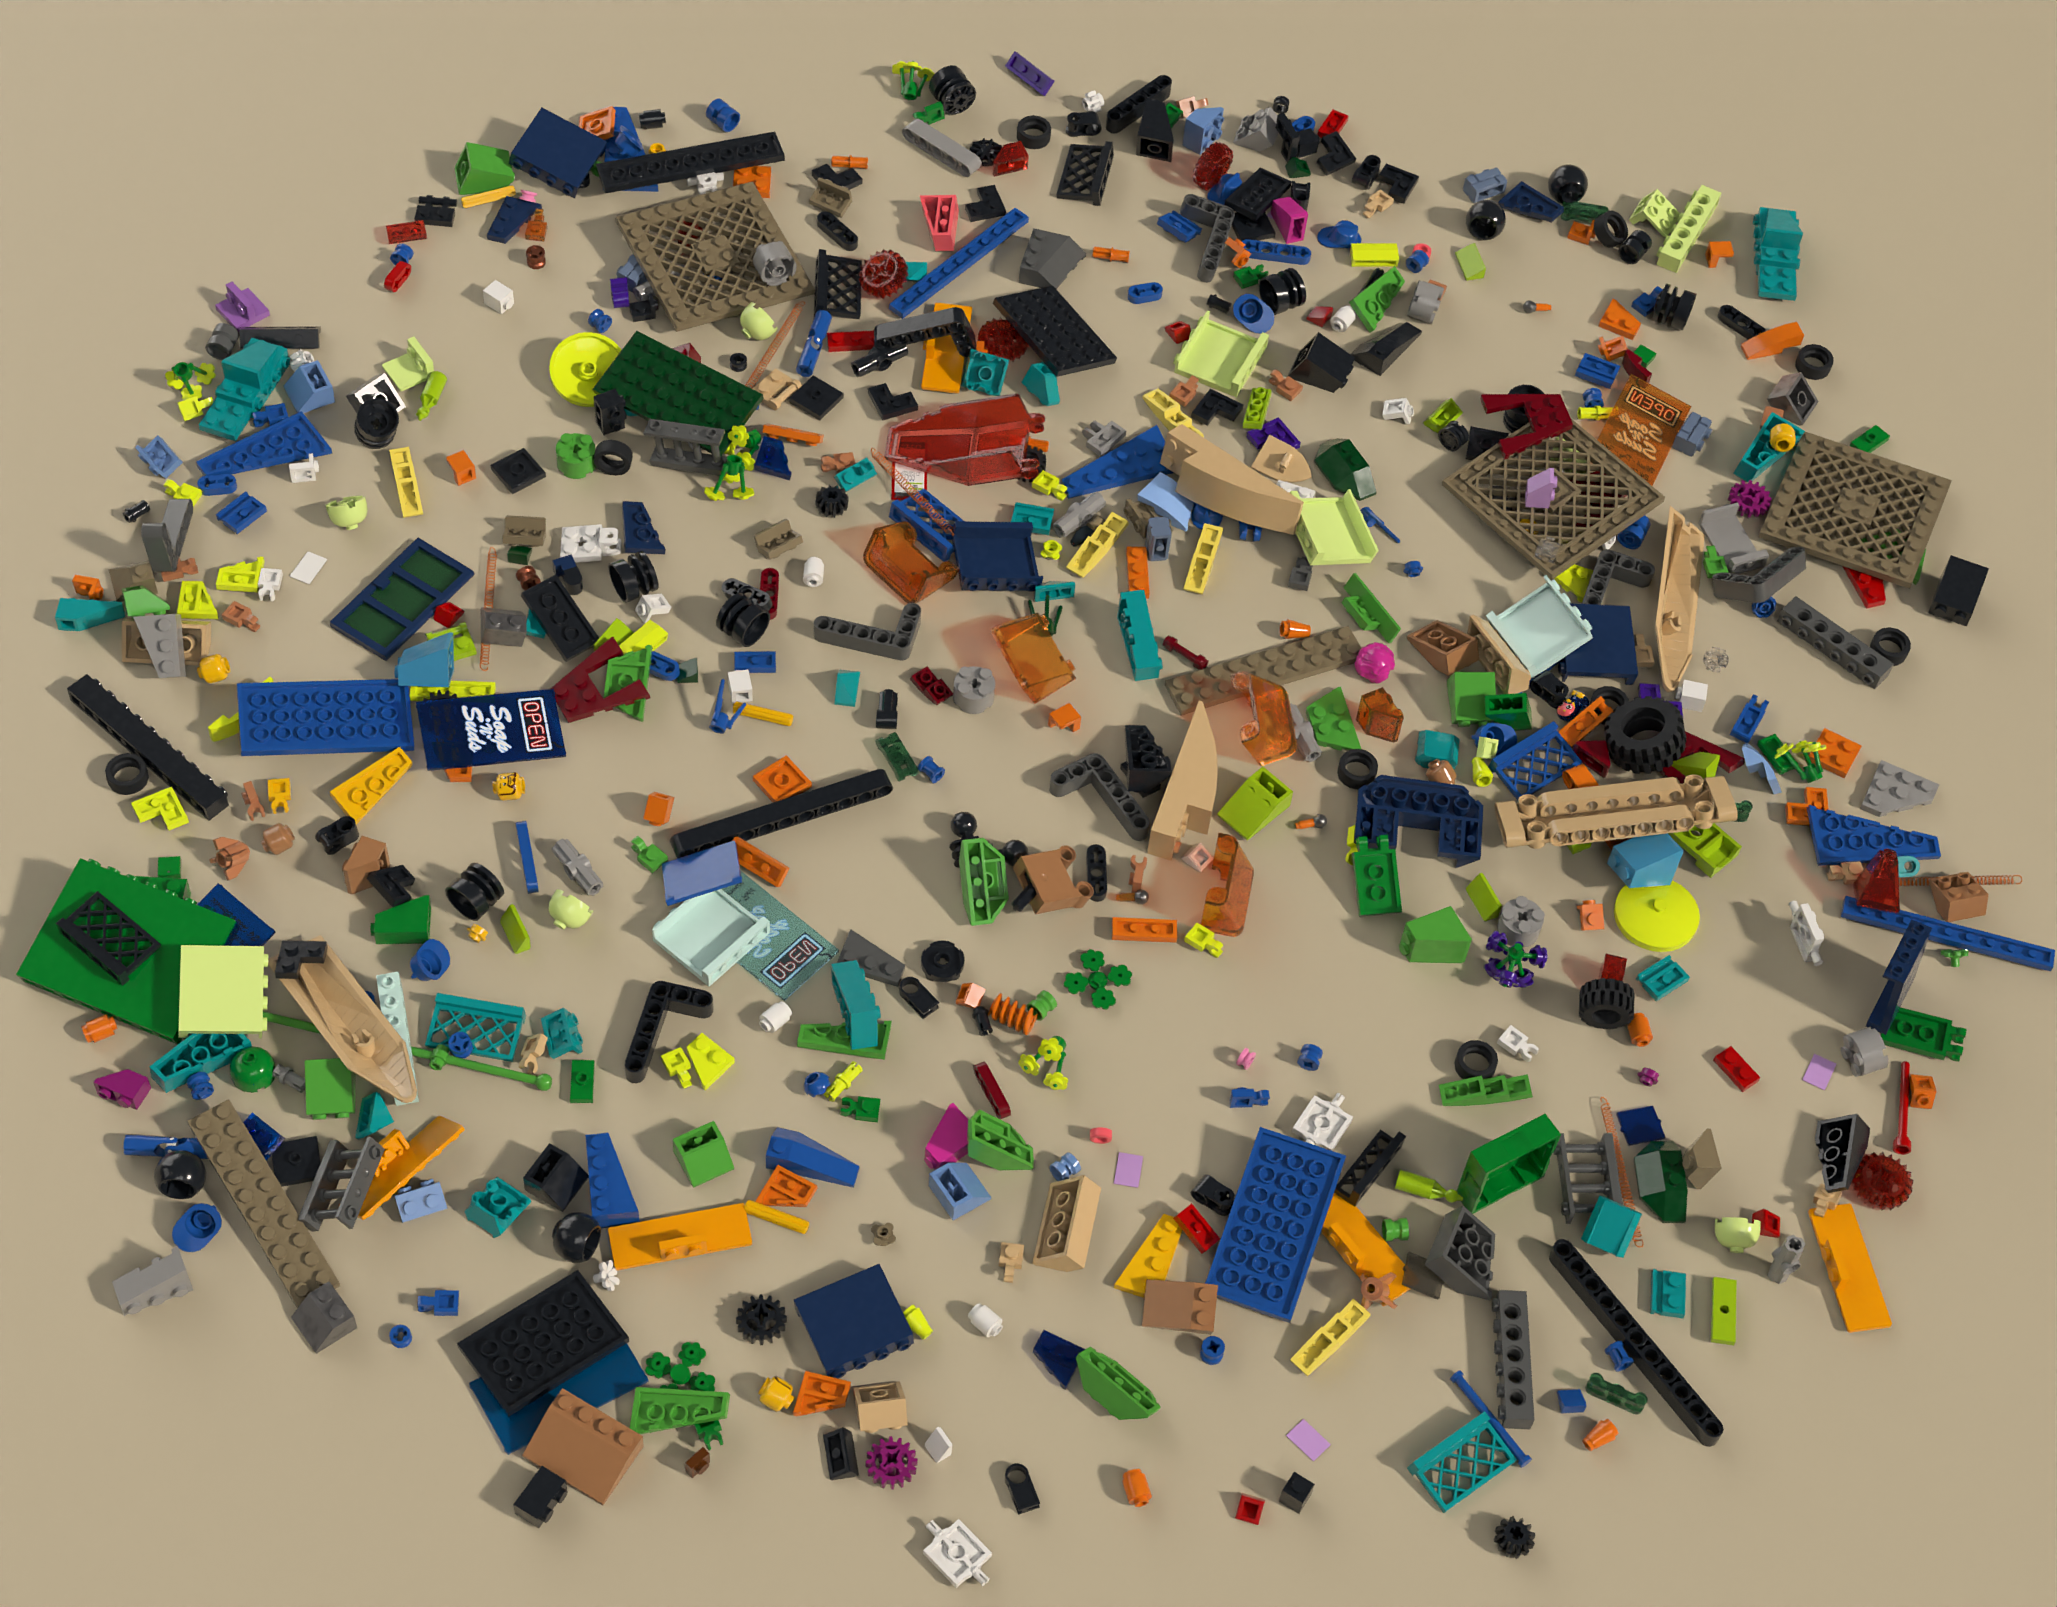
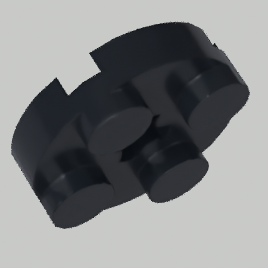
M935 941L922 952L921 967L926 978L930 981L949 982L957 980L964 969V953L950 941ZM940 958H945V961L948 963L942 965L938 962Z

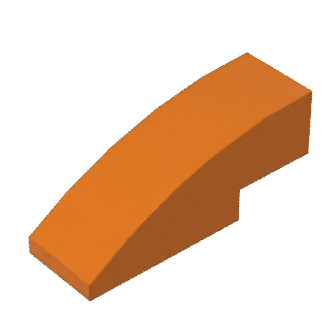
M1797 322L1788 323L1754 336L1742 343L1740 347L1748 360L1782 354L1784 348L1801 345L1804 333Z

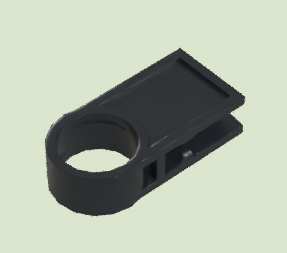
M906 977L900 982V996L922 1019L939 1008L938 1004L940 1002L917 978ZM912 984L918 990L915 993H906L902 988L905 985Z
M1019 1463L1010 1465L1006 1469L1005 1483L1018 1515L1040 1508V1501L1028 1469ZM1018 1470L1024 1473L1026 1479L1021 1483H1013L1008 1478V1474Z

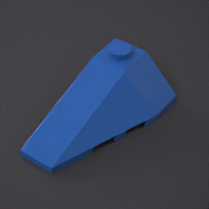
M777 1127L771 1136L766 1152V1168L775 1170L777 1165H780L799 1176L852 1188L855 1186L859 1171L857 1164L800 1132Z

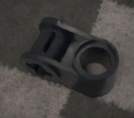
M1072 112L1067 116L1068 126L1066 127V133L1071 137L1095 136L1102 130L1096 112Z
M1376 155L1367 156L1360 167L1356 169L1352 177V183H1359L1369 190L1379 175L1380 158Z
M1292 181L1290 197L1307 211L1311 184L1310 182L1301 184Z
M1547 670L1530 682L1532 692L1555 709L1566 699L1565 697L1569 692L1568 686Z
M344 816L327 827L320 829L316 833L315 839L322 843L327 855H333L340 851V849L355 842L359 837V832L355 820L350 816Z
M1204 1175L1190 1192L1194 1200L1221 1216L1230 1214L1235 1200L1234 1192L1210 1175Z

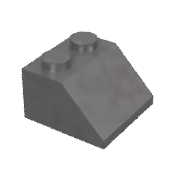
M1802 372L1782 376L1767 398L1771 407L1784 410L1783 418L1798 425L1805 423L1819 402Z
M385 373L375 375L346 395L356 413H358L360 406L364 402L373 398L390 402L397 412L406 407Z
M481 607V643L522 647L527 633L526 615L522 611Z
M330 1282L309 1293L291 1316V1319L316 1354L357 1329L354 1315Z

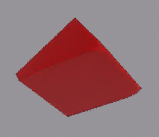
M1316 306L1306 319L1323 327L1332 317L1333 307Z
M1178 321L1166 326L1165 331L1176 344L1189 340L1191 328L1190 325Z
M447 602L436 607L433 619L441 625L450 628L464 614V610Z
M1766 1209L1752 1214V1224H1754V1219L1761 1221L1760 1235L1774 1238L1780 1237L1779 1216Z
M1242 1493L1235 1518L1258 1525L1265 1500Z

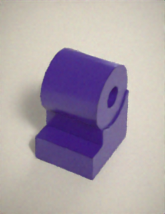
M627 277L610 279L614 308L629 307Z

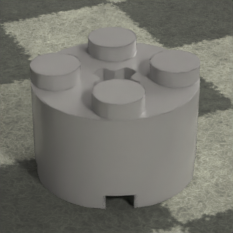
M782 241L761 244L756 248L753 265L763 282H766L767 285H781L787 282L786 279L790 275L792 277L795 274L796 262Z
M1419 280L1407 315L1432 324L1436 314L1433 311H1438L1441 301L1437 299H1441L1444 288Z
M976 666L962 667L954 679V703L961 707L963 712L969 714H980L992 706L995 694V679L991 670Z
M1518 896L1503 906L1497 925L1498 932L1506 934L1507 944L1510 946L1515 945L1516 942H1521L1524 947H1529L1538 939L1545 914L1536 903L1524 896Z
M1867 1027L1843 1037L1844 1047H1841V1054L1845 1060L1849 1059L1851 1062V1071L1855 1077L1863 1076L1888 1066V1055L1884 1056L1882 1049L1886 1048L1875 1028Z

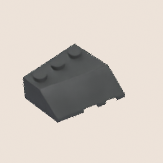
M1033 228L1020 266L1019 283L1039 288L1054 286L1057 289L1067 278L1068 273L1077 267V263L1085 258L1086 253L1070 236Z
M1461 1206L1445 1214L1425 1265L1457 1293L1490 1300L1492 1299V1291L1489 1290V1284L1493 1280V1272L1490 1271L1491 1260L1494 1259L1495 1233L1464 1206Z

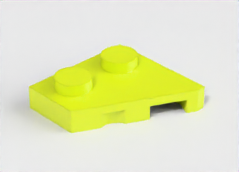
M257 557V561L246 564L243 561L234 566L220 568L216 581L217 590L258 592V581L261 568L264 567V557Z
M1574 564L1555 577L1554 580L1566 592L1571 591L1578 597L1577 600L1582 603L1594 570Z
M182 581L177 614H181V618L218 619V612L212 603L210 595L207 593L203 581Z
M703 1033L687 1046V1053L693 1062L694 1069L700 1078L704 1090L708 1089L735 1063L734 1057Z

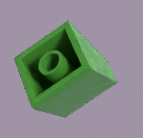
M466 142L454 168L459 195L482 193L506 187L513 183L515 173L512 171V165L509 164V151Z
M1454 672L1447 679L1452 724H1458V727H1470V724H1478V727H1481L1487 723H1494L1495 721L1485 715V696L1496 695L1495 672Z
M1449 906L1406 922L1399 949L1409 962L1463 963L1465 962L1472 939L1453 908Z
M340 1058L305 1060L306 1115L312 1116L313 1120H325L326 1115H336V1119L350 1118L349 1114H355L356 1074L348 1070Z

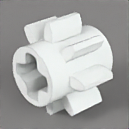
M1094 90L1084 94L1086 98L1082 99V104L1087 112L1102 111L1101 106H1104V99L1100 93L1096 94Z
M302 349L290 356L292 359L290 366L294 372L299 366L314 362L312 354L308 351L303 352Z

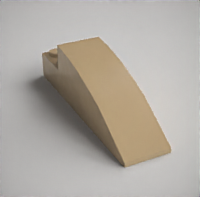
M1181 424L1167 433L1160 464L1179 476L1175 492L1229 518L1291 535L1295 534L1304 504L1303 501L1185 425Z
M1199 701L1151 828L1147 854L1170 861L1174 853L1178 854L1181 846L1180 841L1185 836L1186 829L1208 835L1217 787V752L1214 735L1202 701Z

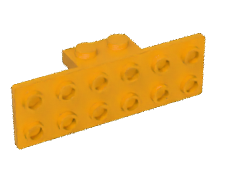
M935 303L934 312L953 307L961 308L970 323L972 307ZM951 335L923 341V350H926V360L921 389L958 394L965 357L959 354Z
M437 1116L408 1143L400 1130L394 1129L379 1142L385 1150L358 1218L365 1220L373 1215L380 1205L388 1201L400 1187L405 1186L409 1179L417 1172L423 1170L426 1164L438 1156L449 1143L456 1140L459 1134L465 1130L464 1127L442 1116Z
M1334 1193L1321 1232L1341 1255L1346 1264L1350 1266L1359 1278L1362 1274H1366L1368 1277L1379 1279L1390 1272L1394 1273L1397 1277L1388 1284L1390 1290L1388 1297L1392 1301L1418 1284L1417 1278L1361 1211ZM1381 1302V1303H1380L1382 1306H1386V1305H1387V1304H1385L1384 1302Z
M739 1203L608 1228L615 1270L751 1246L752 1238L746 1210L744 1209L745 1204Z
M1852 1204L1837 1205L1835 1210L1827 1208L1824 1217L1814 1215L1817 1208H1810L1808 1214L1847 1331L1852 1333L1890 1328L1892 1322Z

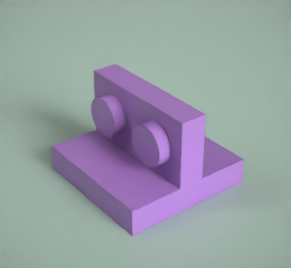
M233 281L226 284L227 299L215 304L216 310L238 332L240 328L249 327L270 316L268 308L249 288L241 291Z

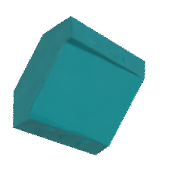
M971 349L961 386L999 397L1009 360Z
M1430 730L1420 731L1415 756L1416 763L1428 769V764L1435 759H1439V761L1447 760L1455 769L1458 764L1460 739L1452 734Z
M496 1177L486 1184L483 1192L478 1191L472 1195L470 1205L464 1212L468 1221H473L492 1234L493 1238L501 1236L531 1203V1199L499 1177Z
M1600 1195L1581 1239L1587 1244L1609 1252L1616 1257L1623 1258L1642 1214Z

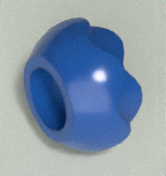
M1772 596L1764 602L1752 603V612L1759 618L1769 617L1776 609V601Z
M813 1072L808 1075L804 1082L805 1093L811 1097L824 1094L827 1087L830 1086L829 1076L823 1072Z

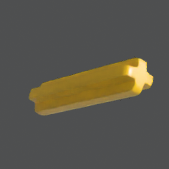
M510 185L462 197L461 203L463 208H469L505 199L506 196L513 197L516 195L514 186Z
M736 701L734 703L733 713H736L743 704L742 702ZM746 704L740 714L786 726H791L793 722L792 714Z
M747 1200L744 1206L747 1214L802 1234H806L808 1231L809 1222L807 1220L752 1200Z

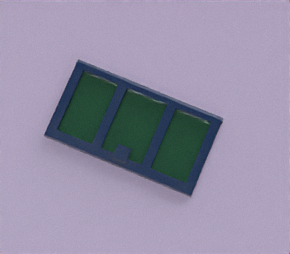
M418 537L330 621V627L387 661L435 614L436 607L446 603L475 573L470 568Z

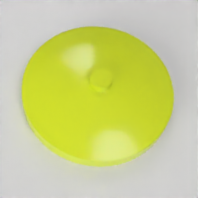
M583 332L567 337L558 344L550 359L549 373L553 387L562 398L572 404L582 407H594V396L597 394L593 392V388L621 352V348L610 338L598 333Z
M1673 880L1670 885L1629 888L1625 885L1620 890L1614 904L1615 922L1622 934L1635 945L1650 951L1669 952L1685 946L1693 938L1699 925L1700 914L1695 899L1688 890Z

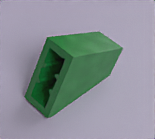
M1527 693L1485 696L1486 717L1499 724L1511 726L1515 731L1532 729V711Z
M424 895L375 914V923H371L370 932L371 936H375L376 944H424L430 939L431 923L430 895Z

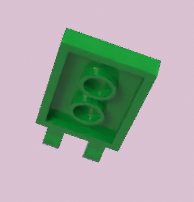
M1388 835L1376 837L1378 848L1368 849L1367 836L1356 838L1358 852H1353L1352 858L1359 916L1402 912L1395 849H1389Z
M1900 1007L1887 1034L1881 1033L1880 1036L1886 1046L1944 1060L1945 1056H1948L1951 1060L1959 1062L1963 1047L1952 1045L1951 1040L1955 1043L1963 1044L1967 1029L1952 1026V1020Z

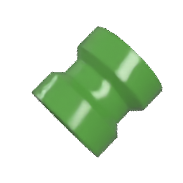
M1042 990L1037 995L1036 1000H1031L1027 1004V1010L1029 1011L1031 1007L1034 1008L1033 1015L1037 1014V1020L1042 1021L1047 1016L1048 1011H1052L1057 1007V1001L1049 992Z
M1398 1218L1396 1221L1383 1219V1239L1386 1242L1393 1241L1394 1239H1399L1400 1241L1408 1240L1409 1225L1407 1218Z

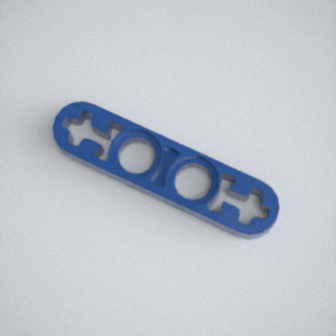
M1249 239L1242 241L1246 244L1244 248L1251 253L1249 257L1251 259L1306 265L1310 262L1311 251L1304 246ZM1268 249L1270 250V252L1264 253L1261 250ZM1285 251L1288 255H1282L1280 252Z
M515 822L528 894L539 892L527 822Z

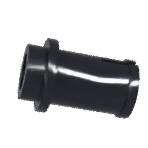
M1211 294L1206 305L1209 308L1213 307L1227 314L1232 303L1218 298L1216 294Z
M142 500L130 509L126 508L123 516L128 523L136 522L138 517L150 511V507L145 500Z
M984 1006L975 1008L972 1014V1018L976 1020L980 1036L989 1035L987 1030L990 1034L993 1032L988 1018L989 1010Z

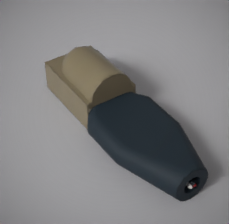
M1099 515L1094 517L1086 526L1076 531L1070 541L1071 545L1075 547L1083 544L1088 536L1091 537L1100 524L1103 525L1106 520Z

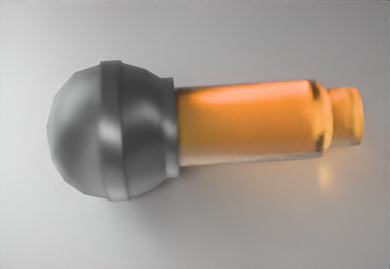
M1143 889L1135 893L1116 894V901L1120 902L1135 901L1139 904H1145L1149 899V894Z

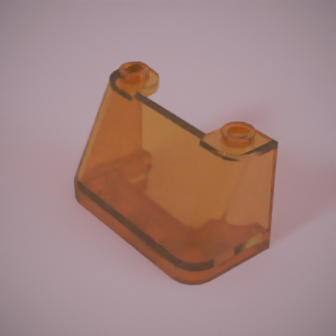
M903 521L875 528L865 548L863 560L867 567L906 603H919L956 577L959 568L950 561L942 562L938 568L914 546L917 539L916 530L909 522Z
M1038 612L996 625L990 629L1018 683L1034 704L1076 679L1073 673L1076 670L1070 659L1065 660L1048 631L1050 622L1045 614L1040 615Z
M1245 671L1230 675L1233 687L1243 693L1253 711L1254 720L1244 724L1240 730L1241 742L1260 766L1293 755L1297 749V741L1289 696L1285 688Z
M1218 833L1212 869H1217L1221 874L1220 880L1227 882L1225 888L1213 887L1208 890L1201 925L1215 934L1236 937L1244 929L1254 868L1234 836Z

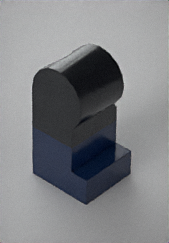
M572 554L552 560L553 572L558 577L562 576L568 593L570 595L580 594L583 590L582 575Z

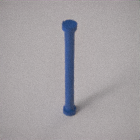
M1460 1370L1453 1374L1450 1378L1452 1383H1456L1480 1414L1484 1411L1490 1417L1489 1423L1519 1461L1518 1465L1521 1468L1526 1466L1532 1458L1529 1455H1525L1463 1378L1464 1374Z

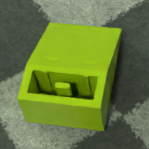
M1261 767L1243 783L1217 815L1248 841L1291 805L1293 791L1266 768Z

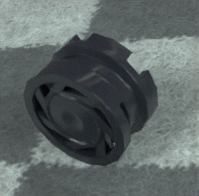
M1455 420L1450 421L1438 433L1441 444L1450 451H1457L1469 440L1466 428L1463 425H1458L1459 422Z

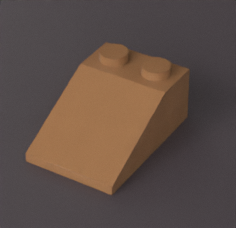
M1439 620L1407 635L1408 641L1436 670L1450 676L1454 672L1469 667L1479 660L1477 639Z
M1146 1280L1142 1327L1211 1335L1214 1332L1218 1285L1197 1282Z

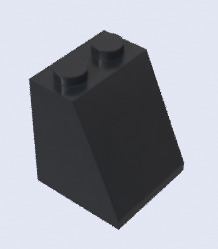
M1147 99L1137 135L1136 155L1172 162L1174 139L1165 102Z
M1318 332L1299 351L1288 376L1296 381L1334 393L1338 388L1342 389L1348 381L1346 377L1354 368L1352 364L1355 357Z
M1950 555L1939 579L1928 613L1967 626L1989 568Z

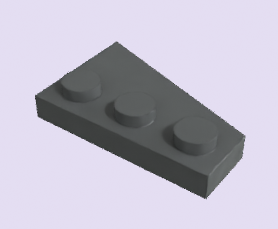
M850 929L837 963L857 960L859 967L864 969L866 978L898 987L905 971V964Z

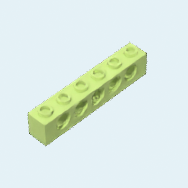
M1701 185L1698 191H1694L1691 202L1688 201L1684 208L1685 213L1681 212L1677 220L1678 224H1674L1670 232L1671 235L1666 236L1663 243L1664 247L1660 246L1656 254L1659 257L1656 265L1675 273L1678 272L1718 206L1721 192Z

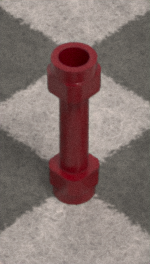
M1168 635L1164 639L1162 645L1170 652L1174 650L1193 662V666L1197 669L1202 670L1207 667L1209 660L1201 654L1199 656L1195 655L1178 644V640Z

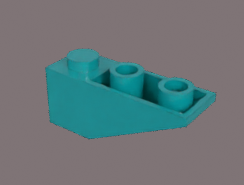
M60 598L55 620L59 630L83 631L124 618L126 614L122 602Z

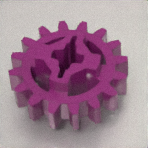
M1741 480L1740 484L1735 483L1734 487H1731L1728 501H1731L1730 504H1739L1737 511L1741 512L1740 516L1747 514L1748 518L1751 515L1758 518L1759 514L1764 515L1768 511L1772 498L1769 497L1770 491H1764L1765 486L1759 487V482L1752 484L1751 480L1748 483Z
M889 1436L888 1442L881 1438L879 1446L873 1443L872 1451L867 1452L869 1460H866L865 1467L869 1468L867 1475H874L873 1483L876 1484L881 1481V1488L883 1489L886 1484H890L891 1490H894L895 1484L902 1488L904 1480L910 1483L912 1479L911 1474H916L917 1468L914 1466L918 1464V1459L914 1458L916 1455L915 1449L909 1450L910 1443L907 1442L903 1445L902 1438L900 1437L897 1442H893L892 1436ZM905 1457L908 1463L907 1467L903 1463ZM877 1458L880 1463L879 1468H877L875 1463Z

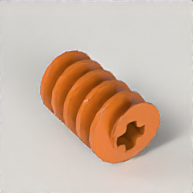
M1000 993L994 999L988 1016L992 1014V1020L996 1021L999 1019L1001 1024L1007 1022L1009 1028L1015 1026L1016 1031L1019 1032L1023 1029V1034L1028 1035L1038 1016L1037 1014L1033 1015L1034 1008L1031 1007L1026 1012V1004L1017 1008V1000L1011 1005L1010 997L1008 996L1002 1001V993Z

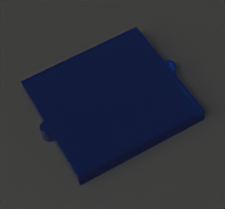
M1653 1106L1617 1112L1616 1116L1621 1126L1620 1131L1623 1132L1628 1146L1665 1139L1661 1120L1658 1119Z

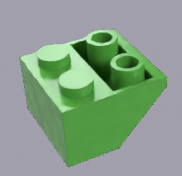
M143 585L121 589L126 614L128 617L131 616L132 619L137 616H145L146 613L162 615L166 614V610H170V605L167 601Z
M714 1121L673 1139V1152L693 1188L734 1170L725 1140Z

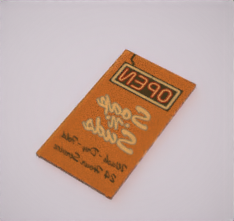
M1630 374L1597 440L1653 486L1691 406Z

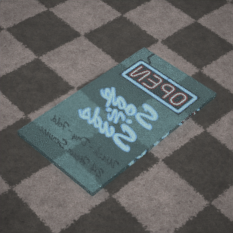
M740 870L742 883L722 888V890L759 920L763 916L770 921V933L737 963L785 1001L837 955L839 949Z

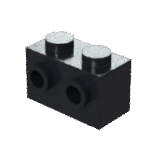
M616 389L594 396L595 420L603 435L625 428L627 416L624 407L626 403L622 395L619 396Z
M541 1466L513 1504L515 1514L540 1528L543 1522L547 1523L550 1520L556 1504L562 1503L568 1493L566 1480Z

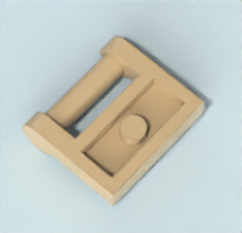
M775 368L753 390L763 394V404L773 410H777L781 407V403L797 391L802 384L799 380H793ZM786 386L788 387V388L785 389L779 396H777L776 398H774V397H775L779 392H781Z

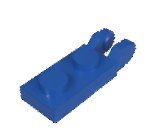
M1754 694L1749 703H1746L1730 733V736L1748 744L1769 704V701L1765 700L1760 708L1754 706L1758 697Z

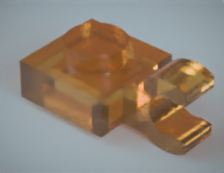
M536 209L534 221L528 220L525 233L526 240L545 241L548 227L547 222H544V209Z

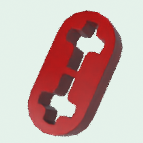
M399 261L385 278L384 288L396 292L409 277L411 265Z

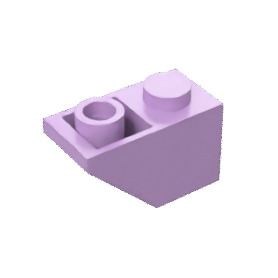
M1549 468L1528 479L1525 491V507L1549 508L1550 501H1554L1555 489L1553 488H1557V476H1554V468Z

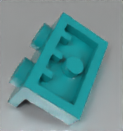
M563 1007L541 1018L544 1035L548 1037L546 1044L551 1058L555 1059L572 1050L578 1054L583 1052L581 1045L583 1044V1039L578 1032L577 1025L579 1023L574 1013H570Z

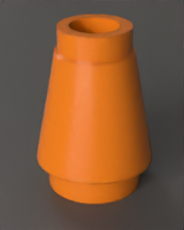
M1289 619L1282 621L1280 624V636L1285 639L1310 636V625Z
M1609 1419L1600 1420L1582 1442L1589 1451H1592L1615 1440V1436L1619 1433Z

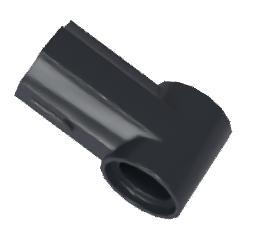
M885 689L880 692L879 710H877L876 728L897 729L898 711L896 709L898 693L892 689Z

